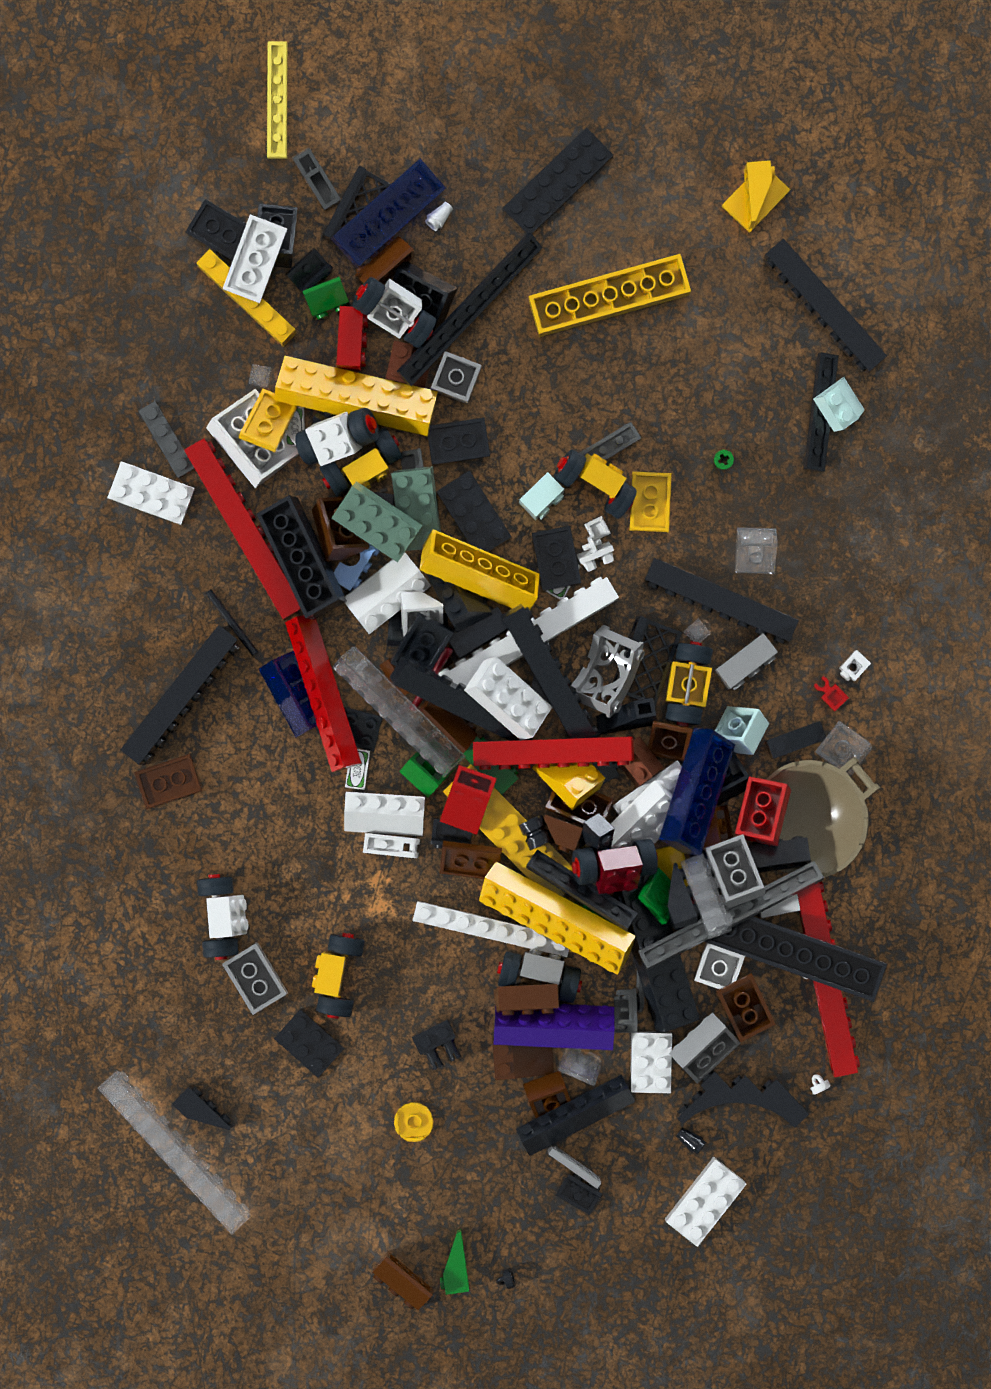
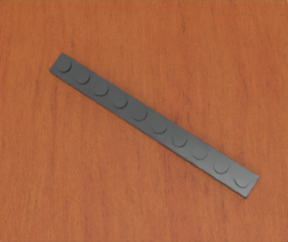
M815 861L764 886L766 895L729 909L725 906L698 920L697 923L686 926L638 951V954L647 970H650L823 881L824 876Z

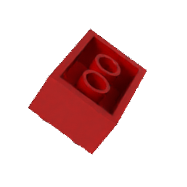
M340 306L336 365L340 369L362 372V367H366V355L363 352V348H367L368 339L367 333H364V328H368L369 319L367 315H364L354 307Z
M749 777L735 834L737 836L743 834L745 840L778 846L791 793L788 784Z

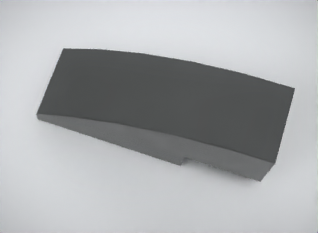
M310 148L292 157L324 210L341 200Z

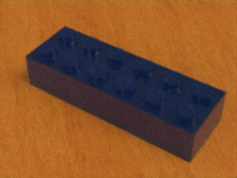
M420 158L340 229L331 240L352 264L358 268L441 194L446 187Z
M694 728L659 840L684 854L701 856L736 745L713 729Z

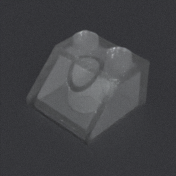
M737 527L735 573H775L778 545L776 528Z
M839 721L815 752L826 763L840 769L854 757L858 759V764L860 765L872 750L870 742ZM851 768L847 773L852 776L854 770Z
M565 1048L557 1065V1070L595 1086L603 1061L599 1060L601 1056L592 1052L585 1054L581 1052L582 1049Z

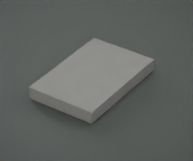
M553 1144L548 1148L550 1156L598 1189L601 1185V1179L598 1175Z

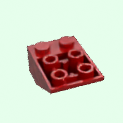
M459 765L439 822L477 835L497 778Z

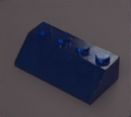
M294 651L277 657L260 667L259 671L295 738L317 728Z

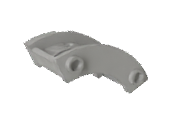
M602 625L593 634L588 654L590 662L587 668L583 667L575 681L570 685L572 693L576 691L581 699L580 703L605 713L606 717L609 718L614 713H618L622 701L635 678L640 661L644 657V643L641 641L638 643L610 631V627ZM608 639L613 642H616L615 647L608 641ZM622 645L632 649L629 658H626L627 650H622L619 654ZM604 653H606L607 657H609V658H608L607 660H605V661H603V659H602L603 656H604ZM615 660L619 668L620 678L611 684L603 686V677L597 670L599 666H608ZM597 677L598 683L594 682L591 684L593 678ZM584 693H586V694H593V696H592V698H591V697L585 695ZM600 693H602L601 698L606 701V697L611 696L607 704L597 700Z

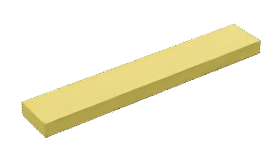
M268 41L267 159H287L288 43L282 41Z

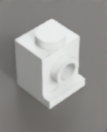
M855 650L840 666L839 669L842 671L840 675L847 681L850 679L856 681L871 663ZM851 664H854L856 666L855 671H851L849 669V666Z

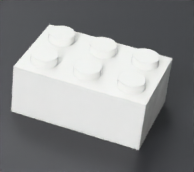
M637 1031V1033H631V1092L671 1093L672 1056L669 1054L672 1051L671 1032Z

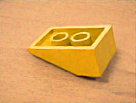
M771 160L746 163L744 182L748 229L753 228L770 184L773 182V178H775V167L771 166Z
M570 763V767H558V764H550V768H538V764L532 767L571 810L598 791L605 780V777L591 763H589L588 767H578L577 763Z

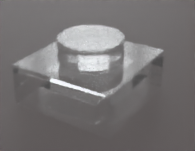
M252 364L248 383L268 388L272 368Z
M699 618L683 631L691 641L699 643L711 634Z

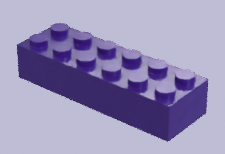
M495 1004L494 1045L613 1050V1006L559 1004V1008L554 1010L553 1014H542V1011H534L532 1015H522V1012H514L512 1016H502V1013H497Z

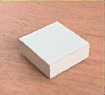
M602 516L584 524L593 541L611 534Z

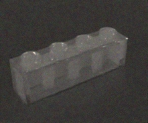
M700 854L681 861V868L685 873L686 882L692 891L693 900L698 906L708 938L711 939L731 932V924L734 921L731 913H726L724 906H727L723 894L719 895L717 888L720 887L716 876L712 877L710 871L713 869L710 860H705L704 855Z

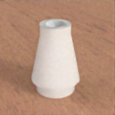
M444 202L427 215L426 224L434 231L442 229L453 210L452 206Z

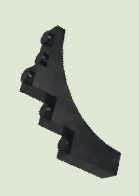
M713 1070L705 1075L699 1083L704 1090L702 1092L698 1090L691 1097L693 1101L688 1105L683 1104L677 1110L678 1115L676 1117L683 1124L692 1116L707 1108L727 1103H745L769 1109L783 1117L795 1128L809 1113L776 1078L773 1080L769 1078L762 1085L763 1089L760 1091L745 1074L742 1076L737 1075L731 1081L733 1085L729 1087Z

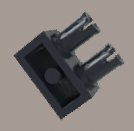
M448 1018L412 1035L420 1055H426L432 1071L437 1069L435 1062L439 1068L444 1065L436 1051L440 1045L444 1047L450 1062L455 1060L453 1053L457 1059L461 1057L454 1042L456 1034Z

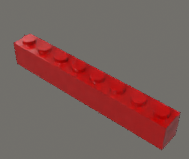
M304 615L297 616L285 622L328 763L332 772L351 768L360 764L361 760L317 620L307 619Z
M633 737L473 742L474 766H479V770H491V766H499V769H511V765H518V769H528L532 764H538V768H550V764H558V767H570V763H577L578 767H588L589 763L597 762V766H609V762H617V765H629V761H634Z

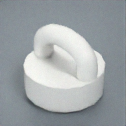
M818 1074L812 1076L814 1086L810 1089L814 1095L831 1086L828 1079L824 1081Z

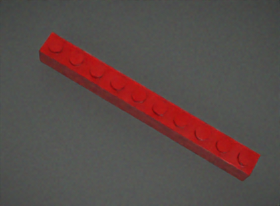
M203 438L184 449L282 619L286 620L302 611L279 561L273 556L274 551L270 542L266 544L263 536H265L263 529L260 525L256 527L253 522L256 517L250 508L246 510L243 504L246 500L240 491L238 493L235 491L233 486L236 483L232 476L225 474L223 469L226 466L222 459H217L213 452L216 449L212 442H207Z
M821 881L797 894L803 934L835 945L834 939L830 938L829 932L832 931L830 919L827 920L825 912H828V905L826 900L822 899L821 893L824 892V886ZM813 981L832 1076L840 1077L858 1073L857 1068L860 1067L858 1056L854 1055L853 1048H856L854 1036H850L849 1029L852 1028L850 1017L846 1016L845 1009H848L846 997L843 998L841 990Z

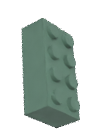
M433 466L397 470L391 473L396 508L423 525L406 551L422 549L432 529L441 532Z
M357 481L332 516L333 520L397 563L423 526Z

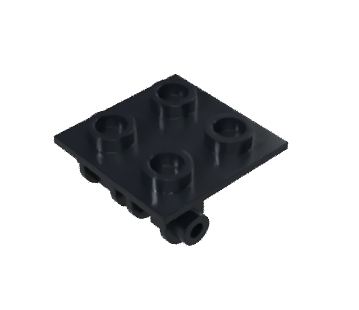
M344 707L356 747L374 752L383 716Z

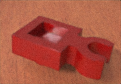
M823 676L821 679L825 683L824 686L819 687L815 683L814 688L824 693L821 699L835 712L849 697L836 684L830 687L829 680Z

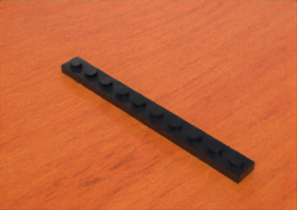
M527 233L431 334L429 339L396 371L407 385L412 386L543 248L533 234Z

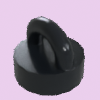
M510 1268L502 1270L503 1276L497 1278L496 1283L498 1285L506 1284L507 1289L514 1288L516 1282Z

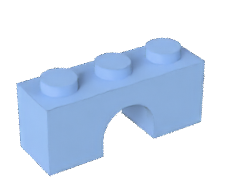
M369 544V549L360 552V560L356 565L347 566L340 562L334 571L339 585L350 592L361 584L362 580L360 577L363 572L367 573L372 565L370 560L373 555L377 557L380 553V550Z

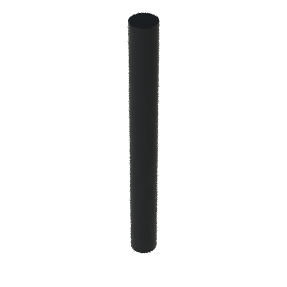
M212 589L205 593L249 653L252 656L257 654L258 650Z

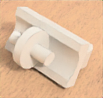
M591 536L587 537L588 544L582 546L584 552L577 554L579 562L584 565L588 572L597 568L594 559L598 557L602 558L604 564L614 561L612 553L614 549L610 542L607 541L602 544L600 538L593 541Z

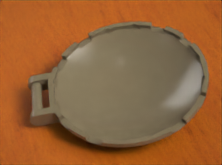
M856 757L852 758L840 769L832 764L817 760L792 762L777 769L766 779L788 784L791 789L779 839L791 840L795 836L807 837L811 862L815 861L824 877L843 870L861 851L869 826L868 809L865 800L880 789L877 783L874 784L858 764L859 761ZM851 768L867 786L868 790L864 793L847 773ZM801 867L784 869L781 871L791 873Z

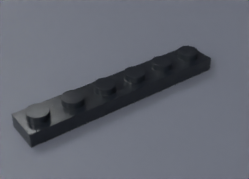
M820 352L817 356L804 469L825 472L830 425L813 399L836 383L839 355Z
M539 850L534 853L526 865L527 869L626 932L638 915L637 912L607 893L599 894L597 887L593 884L579 885L571 870Z

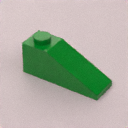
M461 1229L457 1230L443 1271V1278H440L441 1290L445 1289L446 1295L469 1292L470 1289Z

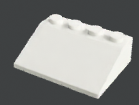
M256 389L213 417L206 427L254 488H257L299 455L296 446L286 447L285 434L276 452L239 439V434L260 395ZM287 429V430H286V434H287V435L291 438V440L295 443L294 437L291 435V433H290V432L288 431V429Z

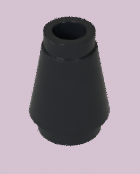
M683 1127L676 1135L680 1142L691 1153L694 1152L696 1155L699 1154L706 1144L703 1137Z

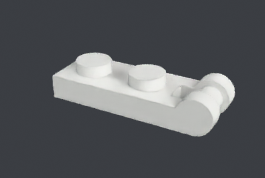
M365 833L363 853L418 858L417 846L420 845V839ZM404 843L410 844L409 851H403Z

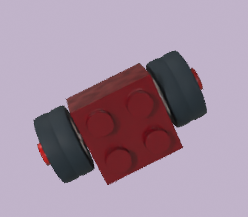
M651 839L634 841L630 847L598 851L597 857L592 848L576 849L573 851L572 870L579 885L596 883L599 894H611L617 891L637 889L640 876L655 874L658 866V855Z

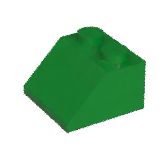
M340 277L303 291L313 319H325L329 317V313L334 311L339 313L340 306H350Z
M429 739L399 772L429 798L458 765Z

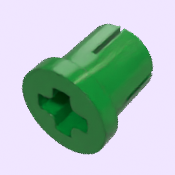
M720 450L714 456V463L721 470L729 469L734 462V457L728 450ZM720 456H722L723 459H728L726 465H724V463H719V460L721 459Z

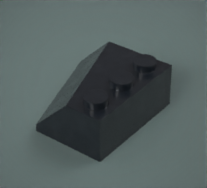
M409 262L398 266L393 281L422 299L421 310L436 318L433 328L434 332L446 320L457 287Z

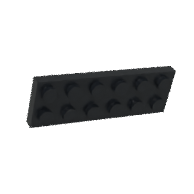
M586 127L520 190L502 210L526 234H533L610 161L614 155Z

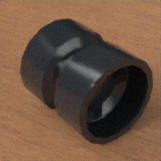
M542 815L518 825L522 835L527 836L526 843L530 851L553 840L550 831L544 828L546 823Z

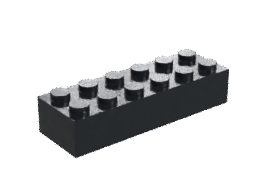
M288 495L257 513V517L305 618L315 620L347 602L329 562L325 560L323 549L298 497Z

